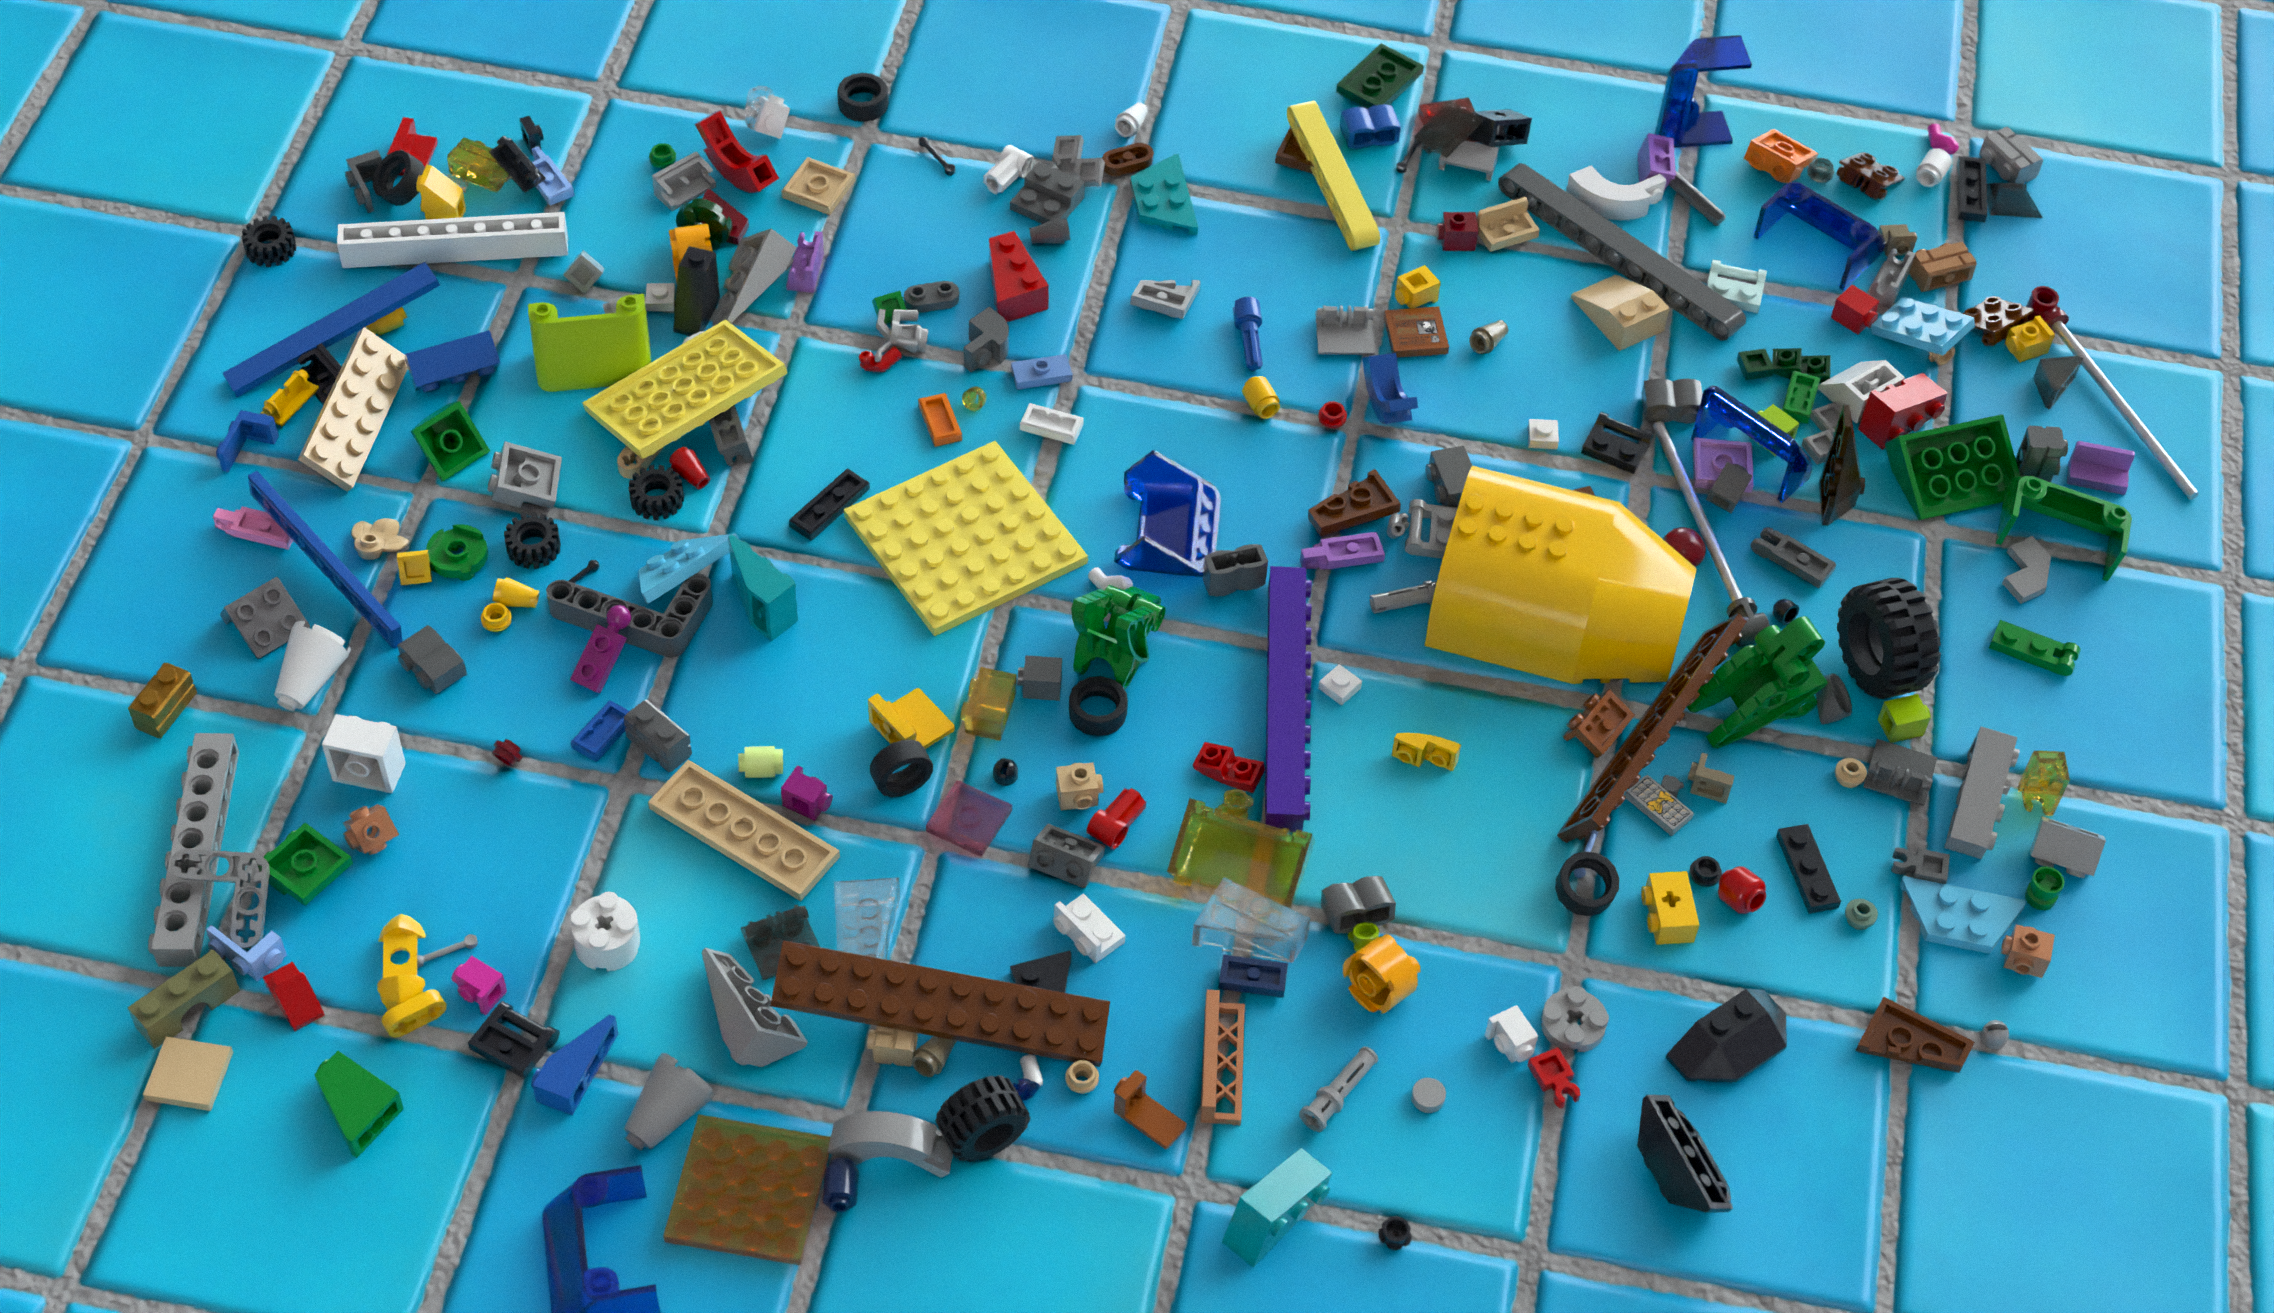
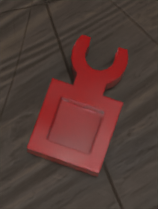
M1558 1047L1529 1058L1527 1066L1543 1092L1550 1089L1554 1091L1553 1100L1558 1108H1564L1565 1098L1562 1094H1569L1575 1103L1579 1101L1580 1089L1576 1084L1570 1082L1573 1080L1574 1072Z

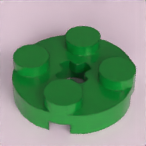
M464 524L452 525L453 529L445 532L443 529L437 531L431 536L426 547L431 570L447 578H458L462 581L472 579L475 573L485 565L489 555L483 534L475 527ZM459 548L463 549V552L460 554H453L451 552L458 551Z

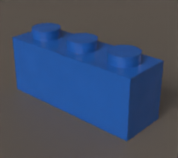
M490 330L405 354L404 357L415 391L422 389L423 393L439 389V384L450 381L451 385L465 382L468 380L467 376L478 373L479 377L493 374L496 372L495 368L500 365L499 356Z

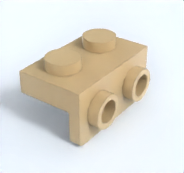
M1526 197L1487 207L1478 212V235L1490 252L1538 238L1540 229L1527 212L1529 201Z

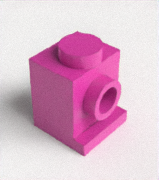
M471 956L464 964L459 965L452 974V981L457 984L460 996L470 1003L477 1002L480 1012L484 1015H487L507 992L503 974L474 956Z

